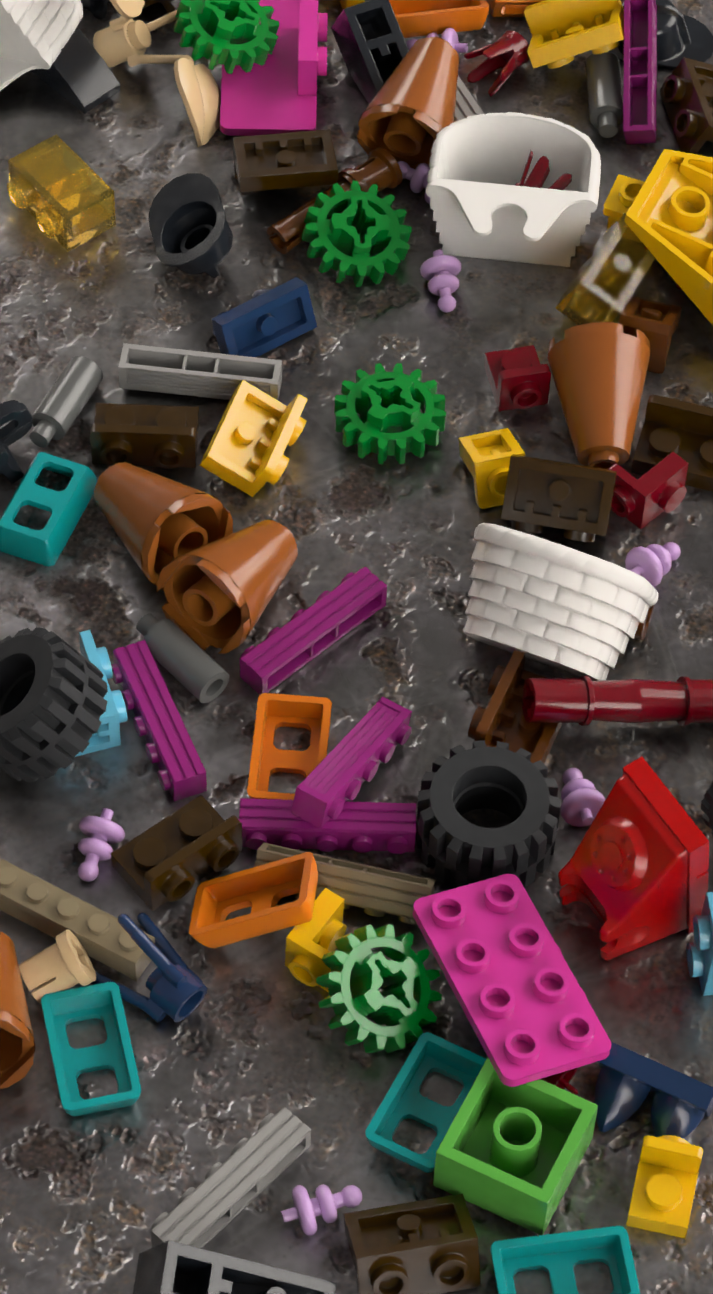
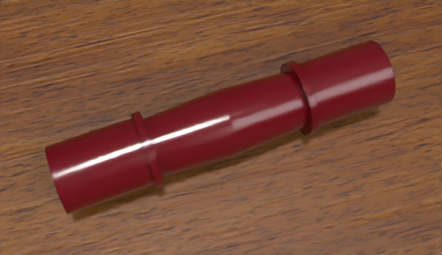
M580 676L579 678H528L525 681L522 694L523 714L528 723H579L581 726H588L592 720L625 723L677 721L680 726H688L690 723H713V679H690L689 677L681 676L674 682L644 679L592 681L589 676Z

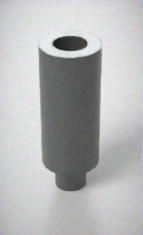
M608 51L597 55L591 54L585 61L590 122L595 128L599 129V134L605 138L615 136L618 133V127L623 123V95L619 59L614 53Z
M75 356L70 360L32 415V424L35 428L29 437L35 445L47 447L52 439L60 440L65 436L103 379L102 370L95 362L83 356Z
M149 613L138 621L136 629L144 636V640L153 658L201 703L211 702L223 692L229 682V674L172 620L163 619L159 621Z

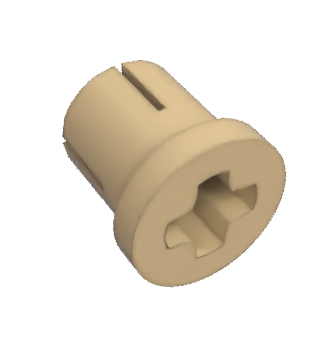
M65 930L56 936V943L19 964L20 973L27 988L40 1004L45 994L68 990L79 983L85 987L96 981V973L87 952L70 930Z

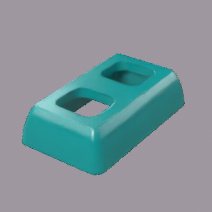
M44 452L37 453L0 517V551L44 566L55 565L94 494L97 477L88 466ZM42 469L71 477L68 486L63 491H55L37 485L35 481ZM30 505L49 511L52 515L43 529L34 530L13 522L20 508Z
M106 982L45 994L41 999V1005L64 1111L70 1116L75 1117L135 1104L140 1098L141 1085L119 986L115 982ZM94 1018L101 1019L104 1022L107 1040L103 1044L79 1049L70 1046L66 1031L70 1023ZM103 1069H110L115 1073L118 1086L116 1094L86 1100L80 1096L77 1078L80 1074Z
M423 1033L417 1040L366 1128L365 1135L369 1144L373 1148L425 1173L433 1172L435 1169L436 1152L482 1069L486 1058L432 1033ZM439 1072L462 1084L463 1089L452 1106H443L420 1094L419 1090L430 1073ZM404 1119H413L436 1131L437 1135L427 1152L418 1154L393 1141L392 1138Z
M623 1226L499 1240L491 1245V1255L499 1294H516L513 1276L518 1272L538 1269L547 1272L552 1294H579L573 1269L576 1265L593 1262H603L608 1266L613 1291L610 1294H641L628 1232Z

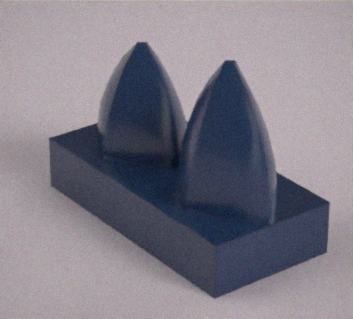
M297 277L273 289H258L254 292L251 300L227 312H221L212 318L213 334L217 338L220 354L258 357L317 327L307 283Z
M611 1042L609 1056L604 1060L597 1061L601 1070L595 1086L594 1103L598 1105L596 1121L601 1132L605 1133L628 1120L639 1109L649 1091L655 1093L651 1106V1123L655 1137L673 1135L685 1138L696 1129L704 1115L710 1117L713 1111L712 1086Z

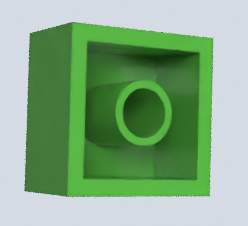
M487 1057L436 1152L433 1186L452 1195L463 1193L465 1201L532 1232L543 1235L593 1139L598 1105L541 1079L516 1087L506 1086L499 1079Z

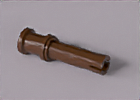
M377 147L369 152L366 161L354 169L345 168L339 172L338 184L344 191H349L352 181L355 180L358 181L361 191L368 192L372 184L378 185L379 193L386 187L393 189L401 184L403 176L400 166L393 155L383 147ZM332 186L322 193L329 196ZM317 196L294 210L284 219L267 228V234L271 236L269 238L270 242L281 254L288 253L303 241L302 233L306 224L304 220L309 206H314Z

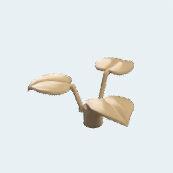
M110 0L121 16L110 21L109 27L94 34L93 44L96 51L109 68L126 61L130 67L139 64H174L176 84L192 125L197 147L207 144L220 126L221 92L210 70L204 64L194 65V61L189 55H143L146 48L151 45L150 32L177 20L175 17L177 10L145 24L141 20L135 21L132 19L141 14L142 8L145 5L144 0Z

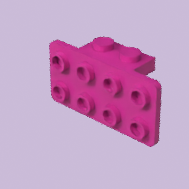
M261 0L259 3L261 7L272 6L274 9L271 19L279 21V28L276 33L278 39L272 55L268 54L265 64L261 66L254 62L251 72L246 73L240 65H235L233 73L228 74L222 64L220 131L229 136H255L315 131L317 76H327V47H318V42H327L328 13H318V0Z
M503 874L425 896L414 902L413 917L499 1079L504 1085L516 1087L601 1061L609 1056L612 1045L611 1040L591 1007L585 992L578 984L565 961L559 946L555 943L522 882L516 875Z

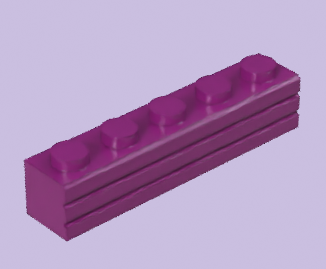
M624 0L623 132L626 144L657 143L656 0Z
M367 567L361 568L356 573L351 572L342 579L340 585L331 591L327 590L321 593L314 604L306 610H298L292 616L291 621L283 627L272 629L266 639L256 647H248L239 658L240 678L259 695L269 693L378 610L386 606L387 585L382 580L380 581L375 574H372Z
M142 640L135 644L132 643L125 647L114 649V664H111L113 671L112 679L115 684H121L123 688L121 693L126 709H132L135 714L133 722L139 737L145 736L147 756L151 764L157 763L160 769L157 774L162 789L164 791L169 790L174 802L206 792V770L146 641Z
M382 696L371 710L303 782L297 786L291 813L297 817L300 816L301 819L307 822H311L312 825L318 828H322L330 818L335 820L341 813L346 800H354L360 791L362 783L365 780L370 782L374 778L380 763H388L395 751V747L398 744L404 745L407 742L412 731V727L409 726L412 711Z
M240 798L239 821L242 823V847L258 850L265 842L296 850L319 849L324 852L334 850H354L359 853L389 851L394 854L415 852L416 803L346 801L341 813L335 820L330 818L322 828H318L312 825L311 822H307L301 819L300 816L297 817L291 813L294 800Z

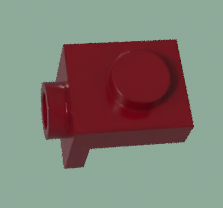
M672 452L639 479L633 477L618 464H613L607 469L617 471L611 510L616 515L627 518L640 530L662 512L669 513L679 506L686 495L685 482L689 463L675 452Z

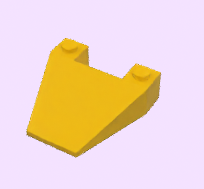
M664 149L626 213L624 222L713 325V157Z

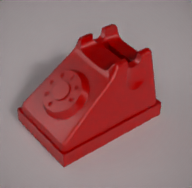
M642 756L623 767V775L614 784L574 855L558 873L559 885L561 887L564 886L559 891L560 903L564 906L575 901L583 902L591 908L603 924L599 931L600 939L607 944L600 948V956L606 961L684 929L688 934L692 933L693 918L695 915H701L706 892H708L709 840Z

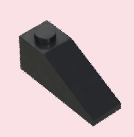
M370 0L345 8L331 27L348 72L369 104L409 51L389 0Z
M168 1240L139 1253L133 1294H335L336 1283Z

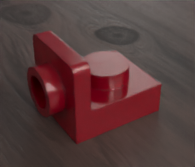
M534 345L485 353L484 368L498 412L530 409L534 406L548 404L551 371L548 364H540Z

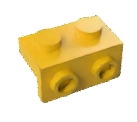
M544 0L529 5L524 10V15L532 34L527 53L533 69L543 65H547L549 69L559 68L572 62L575 55L590 50L595 55L606 53L619 45V41L624 39V9L621 0Z
M242 380L235 388L199 466L251 497L266 482L275 485L289 462V458L283 455L287 445L291 447L305 427L306 420L300 417L308 399L297 394L286 406Z

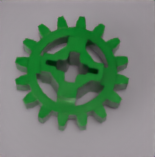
M181 0L175 16L177 20L174 32L182 34L179 42L181 47L194 48L191 56L194 61L202 57L209 60L208 69L213 70L219 63L224 65L228 74H232L235 65H240L248 73L251 72L254 62L263 66L268 54L272 55L278 39L276 33L279 28V21L271 19L274 12L273 7H261L259 5L261 0Z
M355 180L352 181L349 191H344L338 183H335L329 196L320 192L317 194L314 206H309L304 220L306 224L302 233V240L311 242L306 255L308 258L320 257L322 259L318 269L321 274L331 268L337 271L336 282L339 284L345 279L346 275L353 276L356 287H361L365 276H369L375 284L381 283L385 271L391 275L397 272L400 260L404 261L410 247L407 242L411 235L412 227L403 225L407 215L406 210H393L391 208L395 196L392 194L385 196L383 199L377 196L378 185L372 184L368 192L361 191L358 181Z
M377 363L375 364L374 374L368 375L365 371L359 369L356 371V383L347 380L342 382L341 395L335 396V431L343 432V445L345 447L358 444V457L364 458L370 452L377 454L378 464H383L387 459V455H395L398 463L404 464L406 453L412 452L415 456L422 458L425 454V444L435 447L438 445L439 432L445 430V396L437 394V382L435 380L421 382L422 370L416 369L410 375L403 373L401 363H397L394 366L393 372H386L382 364Z
M370 924L354 930V935L350 933L338 938L335 941L338 950L324 954L322 961L331 969V972L318 976L316 983L328 988L329 996L318 1001L319 1008H333L335 1016L331 1018L328 1026L331 1030L345 1026L348 1030L344 1043L348 1046L364 1040L365 1053L371 1054L384 1048L387 1053L405 1048V1043L409 1044L417 1041L423 1034L421 1027L435 1023L437 1017L427 1007L429 1004L442 1000V994L431 990L429 981L435 980L440 976L439 970L425 969L423 962L428 958L430 951L426 948L414 952L411 949L414 938L412 933L408 932L395 938L393 925L387 924L374 930ZM366 1017H371V1018H373V1020L375 1021V1023L371 1022V1021L368 1020Z

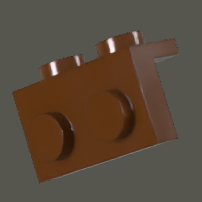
M514 650L506 667L500 664L496 667L488 688V695L491 696L487 708L478 706L475 710L468 729V737L474 739V741L485 740L486 747H496L497 741L509 743L508 750L517 752L522 748L531 753L530 762L535 763L541 760L545 763L563 723H528L525 720L522 708V694L525 681L528 678L546 677L524 670L526 653Z

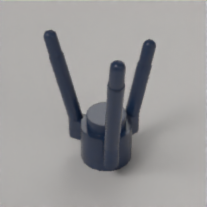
M139 913L137 920L147 934L155 937V943L128 915H119V924L157 966L147 979L145 985L151 991L150 998L96 971V981L90 984L115 982L119 986L122 1000L144 1010L157 1023L162 1021L167 1014L175 1022L184 1020L202 1002L207 993V987L188 968L146 913Z

